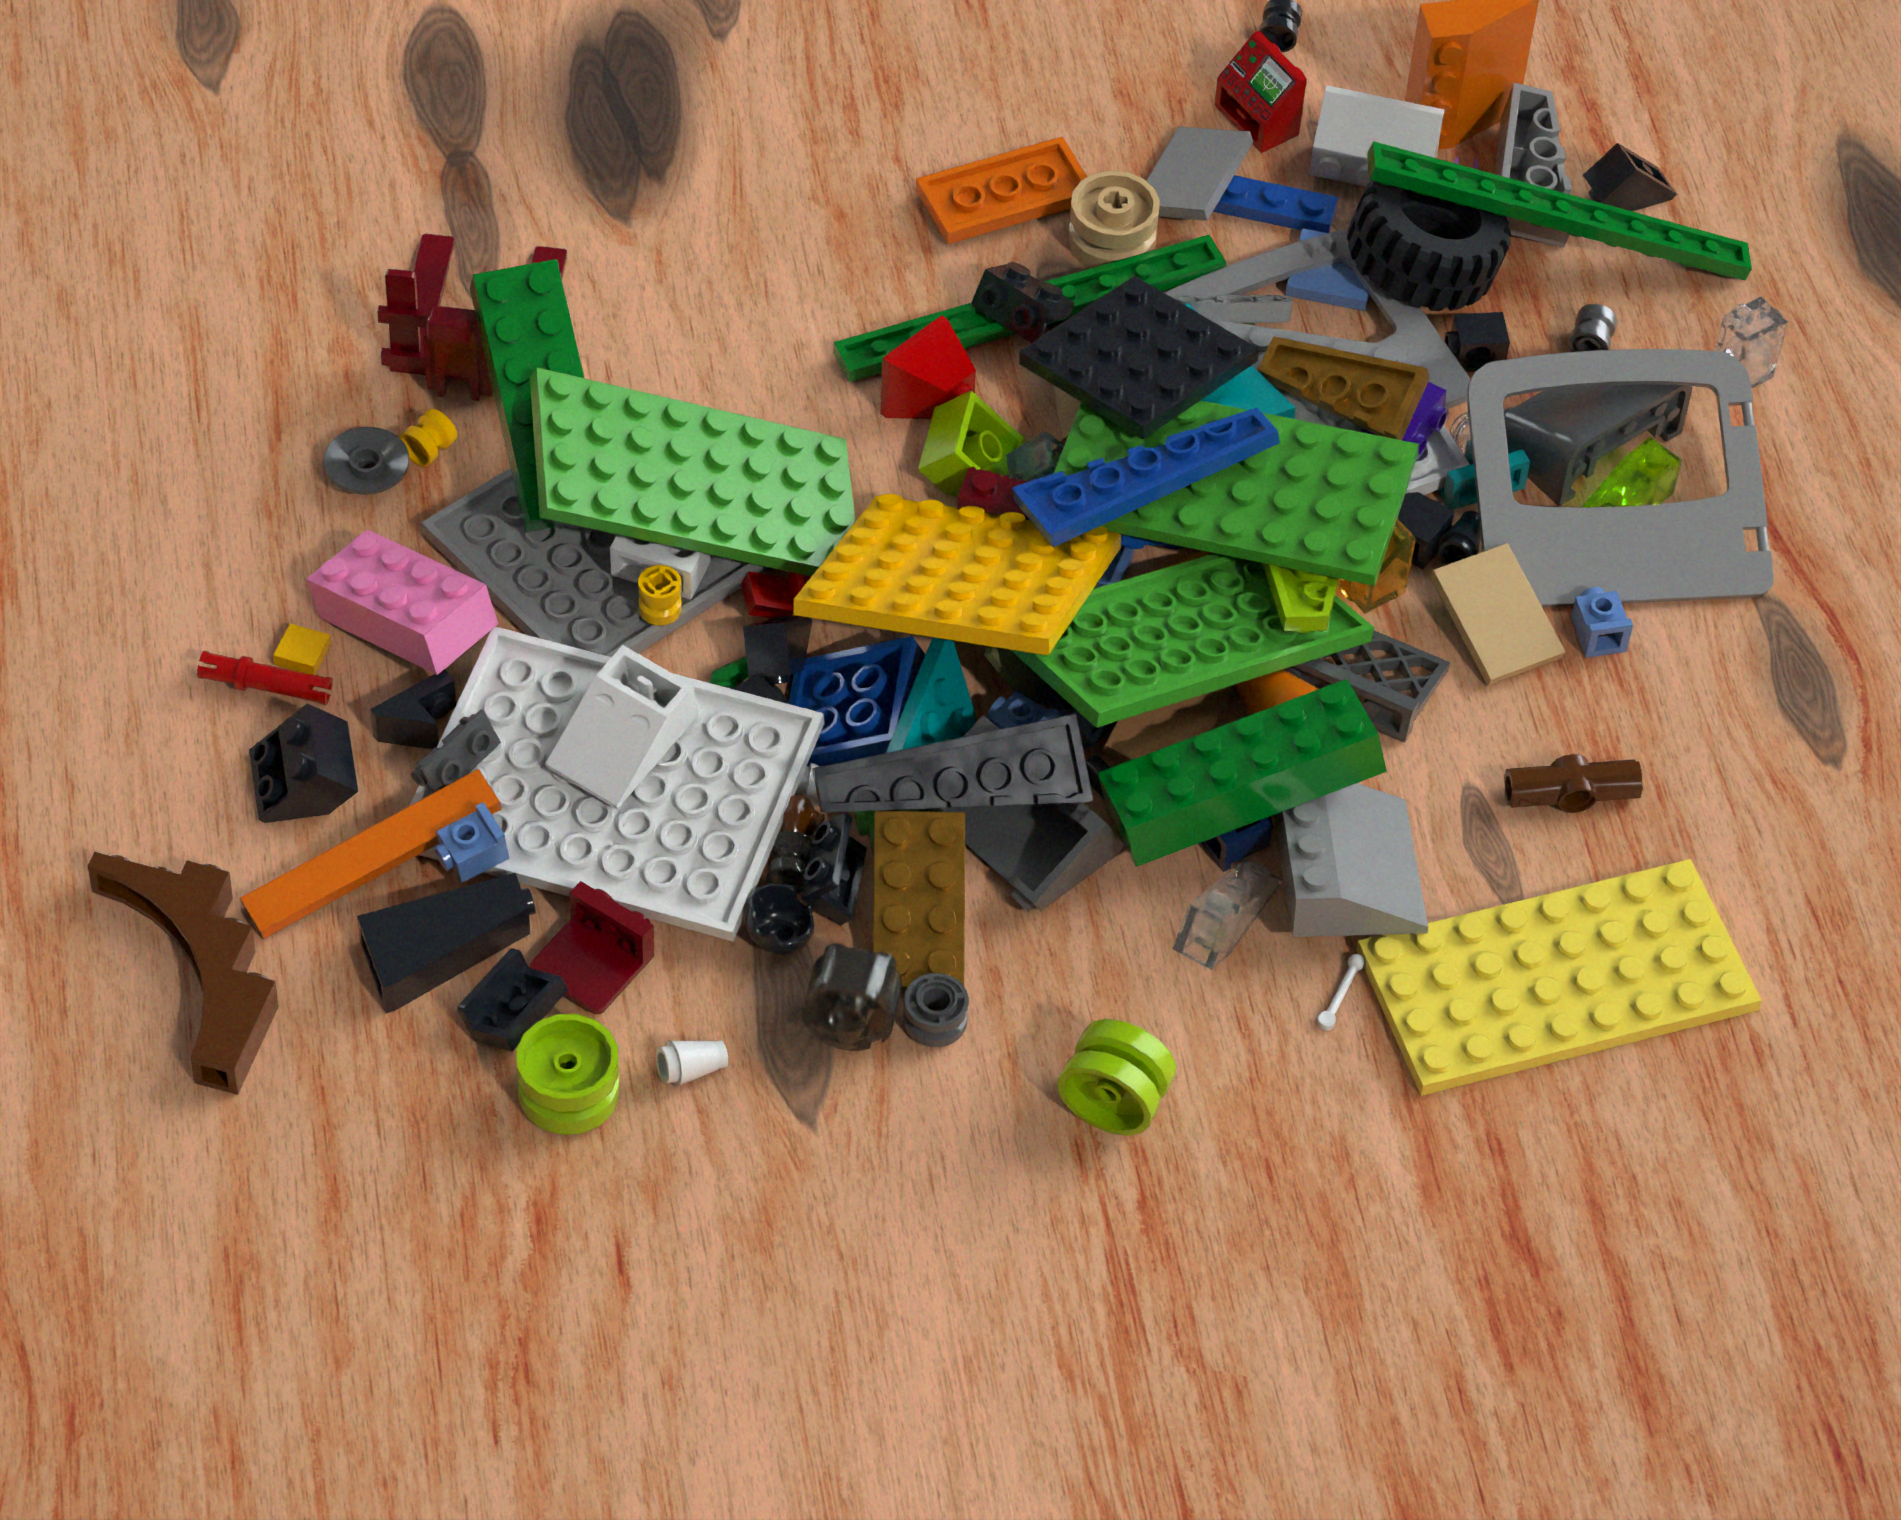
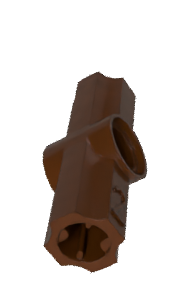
M1569 754L1557 758L1552 762L1551 766L1506 769L1504 775L1505 798L1507 806L1510 805L1511 808L1558 804L1562 811L1577 813L1591 808L1596 801L1641 798L1643 791L1642 770L1640 762H1636L1635 759L1588 763L1585 756Z

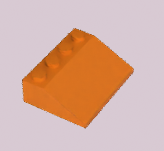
M1453 0L1420 4L1405 101L1445 109L1438 150L1453 148L1501 122L1502 112L1513 84L1523 85L1539 0Z

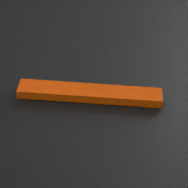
M477 769L240 897V900L260 935L265 939L439 844L436 831L477 811L476 805L484 802L491 814L502 810L500 801L480 770Z

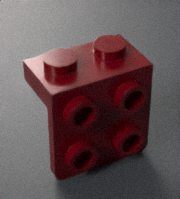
M580 881L569 893L570 920L530 962V968L562 976L568 988V991L564 994L565 997L593 1014H602L653 959L654 925L642 913L630 911L615 902L604 890L594 889Z

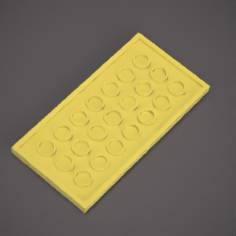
M1691 859L1428 923V933L1385 934L1358 940L1356 948L1357 954H1361L1364 957L1365 972L1421 1096L1759 1011L1762 1002Z

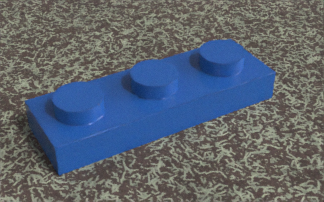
M1234 175L1213 212L1301 231L1302 229L1330 233L1338 197Z

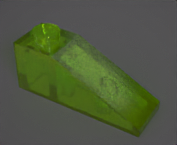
M1649 437L1619 462L1581 508L1661 504L1675 492L1682 459Z

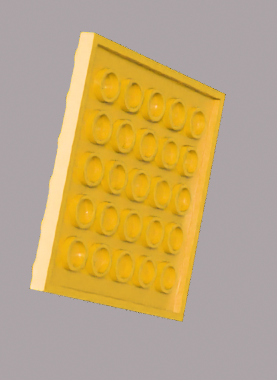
M897 494L876 495L794 598L793 615L1049 655L1121 549V534L1110 532L1106 527L1099 526L1052 547L1031 520H1026V517L1021 513L1007 512L997 515L985 513L984 509L977 506H965L957 510V507L944 506L942 502L937 500L917 502L904 500Z

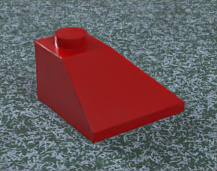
M943 315L883 357L880 414L885 418L932 419L935 407L966 392L973 391L975 393L976 369L949 320Z

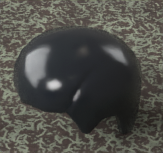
M778 883L763 885L756 888L749 898L746 913V929L751 939L766 951L775 954H789L804 947L814 933L812 906L810 904L803 905L797 898L795 887Z

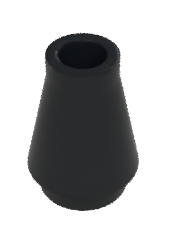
M1475 511L1464 512L1461 518L1439 538L1437 544L1438 556L1445 565L1478 554L1481 540L1479 513Z

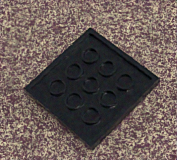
M1136 276L1131 277L1019 351V364L1142 440L1258 362L1257 347Z

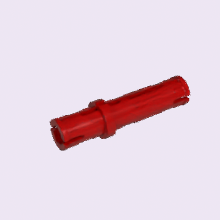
M205 650L199 659L200 662L217 666L216 669L198 665L197 677L199 679L234 684L237 690L246 691L249 687L318 702L322 705H327L331 694L313 690V688L319 687L332 690V677H322L254 663L253 658L247 656L235 659L209 653V651Z

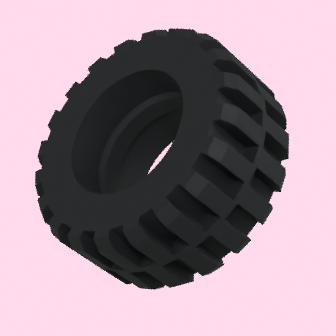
M1373 180L1367 183L1347 230L1348 248L1352 260H1356L1357 269L1362 275H1368L1369 282L1374 287L1384 289L1388 292L1387 296L1395 300L1400 298L1407 301L1409 306L1416 308L1421 306L1429 307V311H1441L1447 307L1449 311H1453L1479 301L1491 288L1511 243V230L1506 216H1497L1491 212L1470 206H1460L1454 202L1433 196H1422L1414 191L1396 186H1385Z

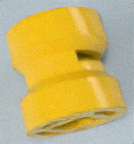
M431 408L419 417L417 426H409L398 438L406 445L409 459L413 463L421 467H428L437 459L440 449H448L456 442L458 434L454 424L444 413Z
M654 565L646 568L638 578V591L640 595L639 614L643 620L652 625L664 626L671 624L679 618L682 612L680 596L681 577L675 569L669 566Z

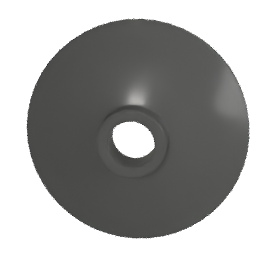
M359 427L343 432L331 441L324 454V469L330 481L340 489L354 494L369 495L386 491L403 479L409 467V453L404 442L394 433L377 427Z

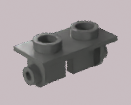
M480 709L469 718L462 717L459 720L460 724L442 740L444 745L441 748L435 747L421 761H417L414 764L415 770L411 773V776L417 784L425 786L428 783L434 793L468 775L501 743L483 710Z

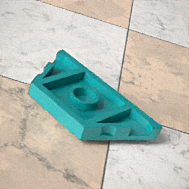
M932 637L887 752L963 737L976 723L977 718L953 640Z

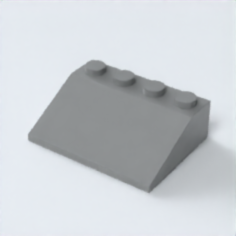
M1356 783L1274 814L1292 937L1428 933V922L1405 799Z

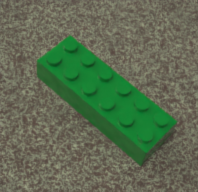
M553 259L473 274L470 293L525 533L568 525L567 523L540 518L530 376L536 368L584 378L558 261Z
M1344 679L1098 772V777L1107 810L1137 867L1387 771L1379 734L1349 681Z

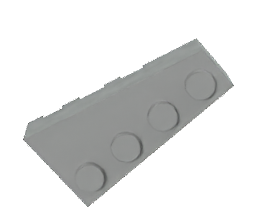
M1518 83L1513 84L1501 116L1494 174L1571 194L1570 177H1566L1564 168L1566 160L1564 147H1560L1558 138L1560 127L1553 92ZM1507 217L1511 235L1563 248L1569 238V234L1544 226H1534L1529 222Z

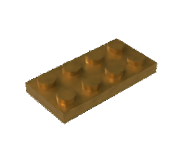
M875 811L873 991H906L911 982L920 976L930 973H942L952 976L964 986L965 812Z

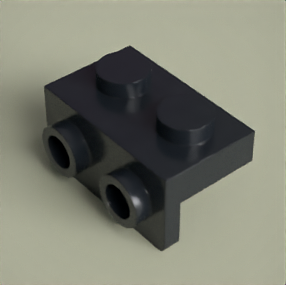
M1009 262L1008 264L985 269L973 297L972 306L1028 342L1033 343L1042 337L1049 322L1070 316L1075 303L1062 295L1063 291L1059 287L1047 282H1040L1032 277L1027 267L1019 263Z
M845 812L828 821H823L814 830L812 835L813 844L809 863L804 872L805 882L801 896L802 900L840 926L853 919L867 850L864 845L849 836L852 817Z
M511 948L458 1005L457 1011L473 1041L513 1052L519 1045L523 1034L553 1009L554 1005L568 991V988L562 976L529 968L521 951Z

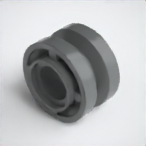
M942 973L925 974L911 982L904 997L903 1023L906 1032L913 1040L925 1046L943 1047L954 1043L963 1035L967 1027L969 1006L968 993L963 984L954 977ZM931 1009H939L941 1011H932Z

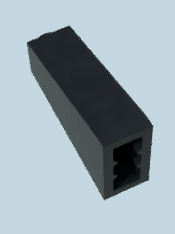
M516 873L357 916L360 944L385 1013L393 1012L530 934L529 916L536 913L535 905L529 888L521 889Z

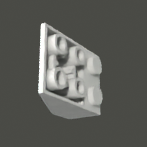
M622 645L595 675L545 763L546 767L615 809H618L698 717L694 686Z

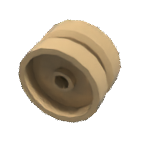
M1110 170L1094 173L1081 180L1073 191L1070 210L1068 245L1073 257L1083 266L1090 269L1155 250L1160 200L1156 190L1145 179L1122 171Z

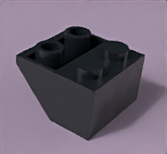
M308 703L249 749L258 818L264 823L329 815L358 792L348 721Z

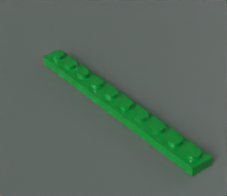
M1375 141L1372 142L1367 152L1369 179L1385 186H1396L1411 190L1422 196H1433L1448 200L1460 206H1470L1491 212L1497 216H1507L1529 222L1534 226H1544L1563 231L1571 236H1581L1603 242L1612 247H1622L1637 251L1649 257H1659L1678 262L1686 267H1696L1715 272L1723 277H1733L1745 281L1752 270L1748 243Z
M1209 234L1045 281L1059 287L1063 291L1062 295L1075 303L1068 318L1049 322L1048 324L1071 318L1133 276L1140 278L1160 291H1166L1226 267V261ZM968 303L834 342L833 354L847 380L852 382L882 373L883 357L941 315L949 320L964 349L1016 333L973 307L972 303Z

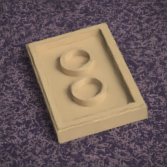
M1508 543L1437 568L1431 573L1430 578L1487 686L1559 660L1566 653Z

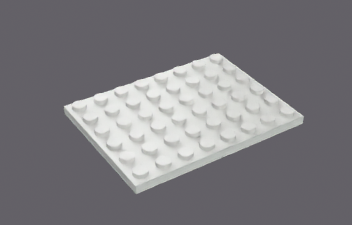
M494 627L485 642L437 748H441L444 745L442 740L460 724L459 720L462 717L469 718L480 709L484 711L501 741L471 772L479 769L500 801L502 810L492 814L505 835L510 859L482 873L497 877L516 873L519 883L569 897L570 891L582 881L594 889L604 890L618 904L630 911H638L649 919L734 942L746 913L749 898L756 889L783 824L784 811L788 806L790 797L796 793L823 728L824 713L674 674L694 686L698 717L622 805L615 809L548 769L545 764L595 675L611 657ZM428 783L425 786L419 785L410 805L433 794ZM434 847L419 854L438 860Z

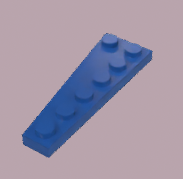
M1254 408L1201 425L1197 429L1186 430L1167 436L1165 444L1158 447L1143 448L1140 445L1128 449L1127 457L1105 463L1103 458L1088 462L1087 470L1065 476L1063 471L1017 485L1012 488L1013 497L1016 504L1050 545L1055 547L1279 444L1278 430L1258 408Z

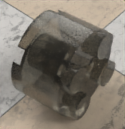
M842 944L827 946L824 954L815 961L802 1008V1019L806 1027L809 1029L811 1024L820 1032L819 1040L829 1046L842 1050L863 1051L870 1049L872 1042L882 1039V1043L885 1042L892 1033L902 991V979L896 969L897 962L895 958L885 952L874 953L860 948H847Z

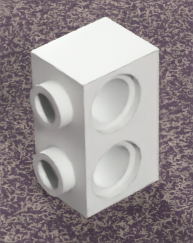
M617 534L610 547L611 575L638 583L641 572L646 568L654 565L669 566L675 569L681 577L680 596L691 600L710 564V554Z

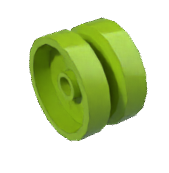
M556 1014L538 1021L523 1034L516 1049L518 1099L523 1112L530 1121L540 1129L555 1134H582L599 1127L613 1114L619 1101L618 1045L606 1027L595 1019L579 1014Z
M1097 1020L1090 1023L1084 1029L1075 1046L1074 1055L1068 1059L1058 1077L1057 1090L1067 1107L1091 1126L1112 1134L1125 1136L1141 1134L1150 1126L1159 1109L1160 1099L1167 1094L1175 1078L1177 1065L1171 1052L1163 1043L1143 1028L1120 1020Z

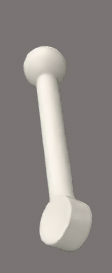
M1352 954L1349 957V968L1327 1011L1321 1012L1318 1016L1317 1024L1320 1029L1330 1031L1335 1027V1013L1356 972L1362 970L1365 966V960L1361 954Z

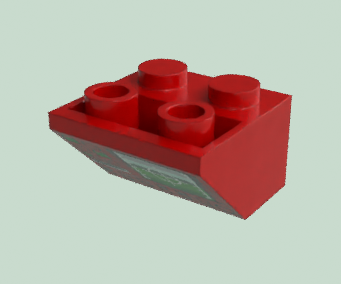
M1257 31L1250 36L1218 76L1214 105L1239 131H1250L1254 147L1260 153H1263L1299 135L1307 78L1300 68L1295 67L1281 53L1275 43H1271L1260 31Z

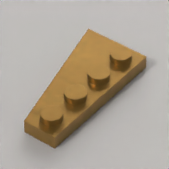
M1273 336L1258 368V371L1272 385L1378 436L1398 440L1403 439L1430 379L1426 367Z

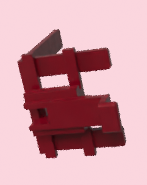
M423 234L414 270L387 269L386 271L387 306L379 305L377 313L378 323L389 324L390 348H382L381 363L382 365L390 366L391 372L426 375L427 389L437 390L438 397L446 396L449 379L470 381V398L474 401H479L480 395L493 396L475 310L440 306L454 249V238L452 236ZM543 246L535 247L532 263L557 259L561 278L563 279L567 261V250Z

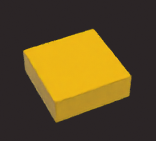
M290 623L273 654L274 665L316 675L331 646V635Z

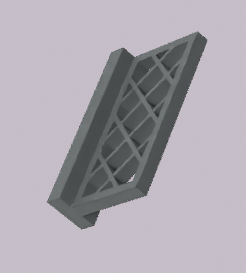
M1374 630L1371 642L1321 657H1332L1336 665L1318 658L1284 670L1318 689L1347 679L1376 730L1405 742L1412 732L1414 721L1448 672L1450 662ZM1383 650L1390 653L1392 658L1375 660L1371 651ZM1360 653L1364 662L1347 664L1343 655ZM1420 666L1433 673L1415 677L1410 668ZM1399 669L1403 676L1402 679L1387 681L1382 673L1383 671ZM1371 673L1375 682L1360 675ZM1410 690L1414 698L1402 694L1399 691Z

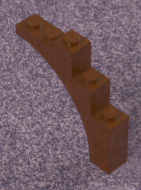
M94 852L88 864L92 892L123 903L152 920L176 942L193 966L204 995L201 1028L190 1057L194 1083L238 1095L279 1005L276 982L274 980H270L256 972L246 973L256 952L252 926L236 918H224L233 899L230 872L212 864L202 865L186 861L181 873L176 874L164 867H150L131 862L123 856H109Z

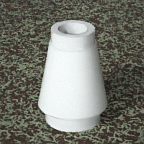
M722 1040L715 1042L668 1041L666 1046L657 1049L656 1064L659 1076L664 1084L673 1083L675 1086H680L721 1068H726L728 1066V1053Z

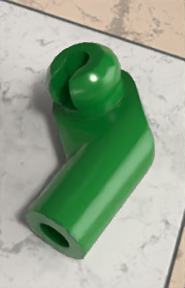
M746 656L715 669L711 674L709 683L734 689L737 687V683L749 679Z

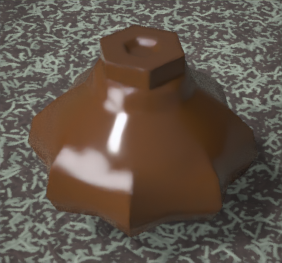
M796 793L791 796L788 806L784 811L782 826L783 843L789 848L803 844L813 835L816 827L825 821V814L819 813L814 809L807 795Z

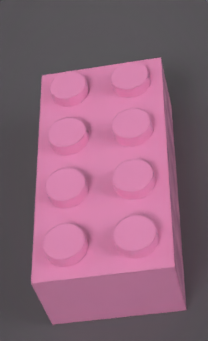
M368 529L306 579L320 619L436 675L499 624L486 584Z

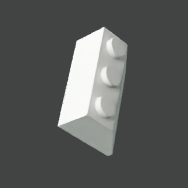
M1327 85L1316 130L1309 175L1366 187L1367 183L1370 182L1367 152L1373 141L1437 158L1445 109Z

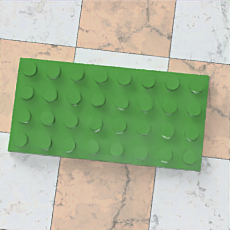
M536 368L530 376L540 518L812 576L855 523L847 444L844 438L542 368Z
M1200 400L1142 440L1081 402L1054 473L1063 471L1065 476L1087 470L1088 462L1103 458L1105 463L1127 457L1128 449L1140 445L1143 448L1158 447L1165 444L1167 436L1186 430L1197 429L1201 425L1247 411V409ZM1263 413L1278 430L1279 444L1101 525L1110 532L1375 586L1418 457L1419 444Z
M1214 553L1095 588L1049 655L1016 650L1011 651L1097 728L1372 641L1375 627L1335 595L1327 631H1310L1308 633L1284 631L1263 564Z

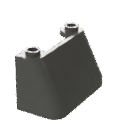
M1649 384L1604 385L1542 391L1520 405L1504 410L1508 453L1524 450L1530 460L1527 478L1560 507L1575 498L1576 492L1571 488L1572 484L1581 474L1586 478L1593 475L1595 463L1598 459L1645 431H1648L1654 437L1660 435L1666 442L1681 434L1691 398L1692 386Z
M983 715L964 736L993 731L999 728ZM1080 802L919 809L920 812H965V844L1014 887L1009 892V895L1028 912L1033 906L1040 911L1044 910L1113 859L1125 846L1121 838L1103 819Z

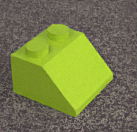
M969 391L935 407L918 470L946 495L958 497L967 471L973 466L976 470L983 469L994 474L999 473L1001 477L1007 475L1009 479L1013 477L1017 479L1026 439L973 391Z

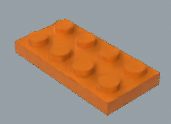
M1062 136L916 178L915 190L948 245L1071 209L1073 191L1081 180L1087 178V175Z

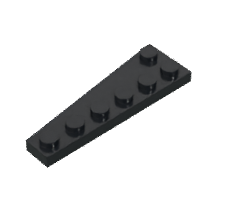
M1076 714L812 768L821 813L1093 801Z

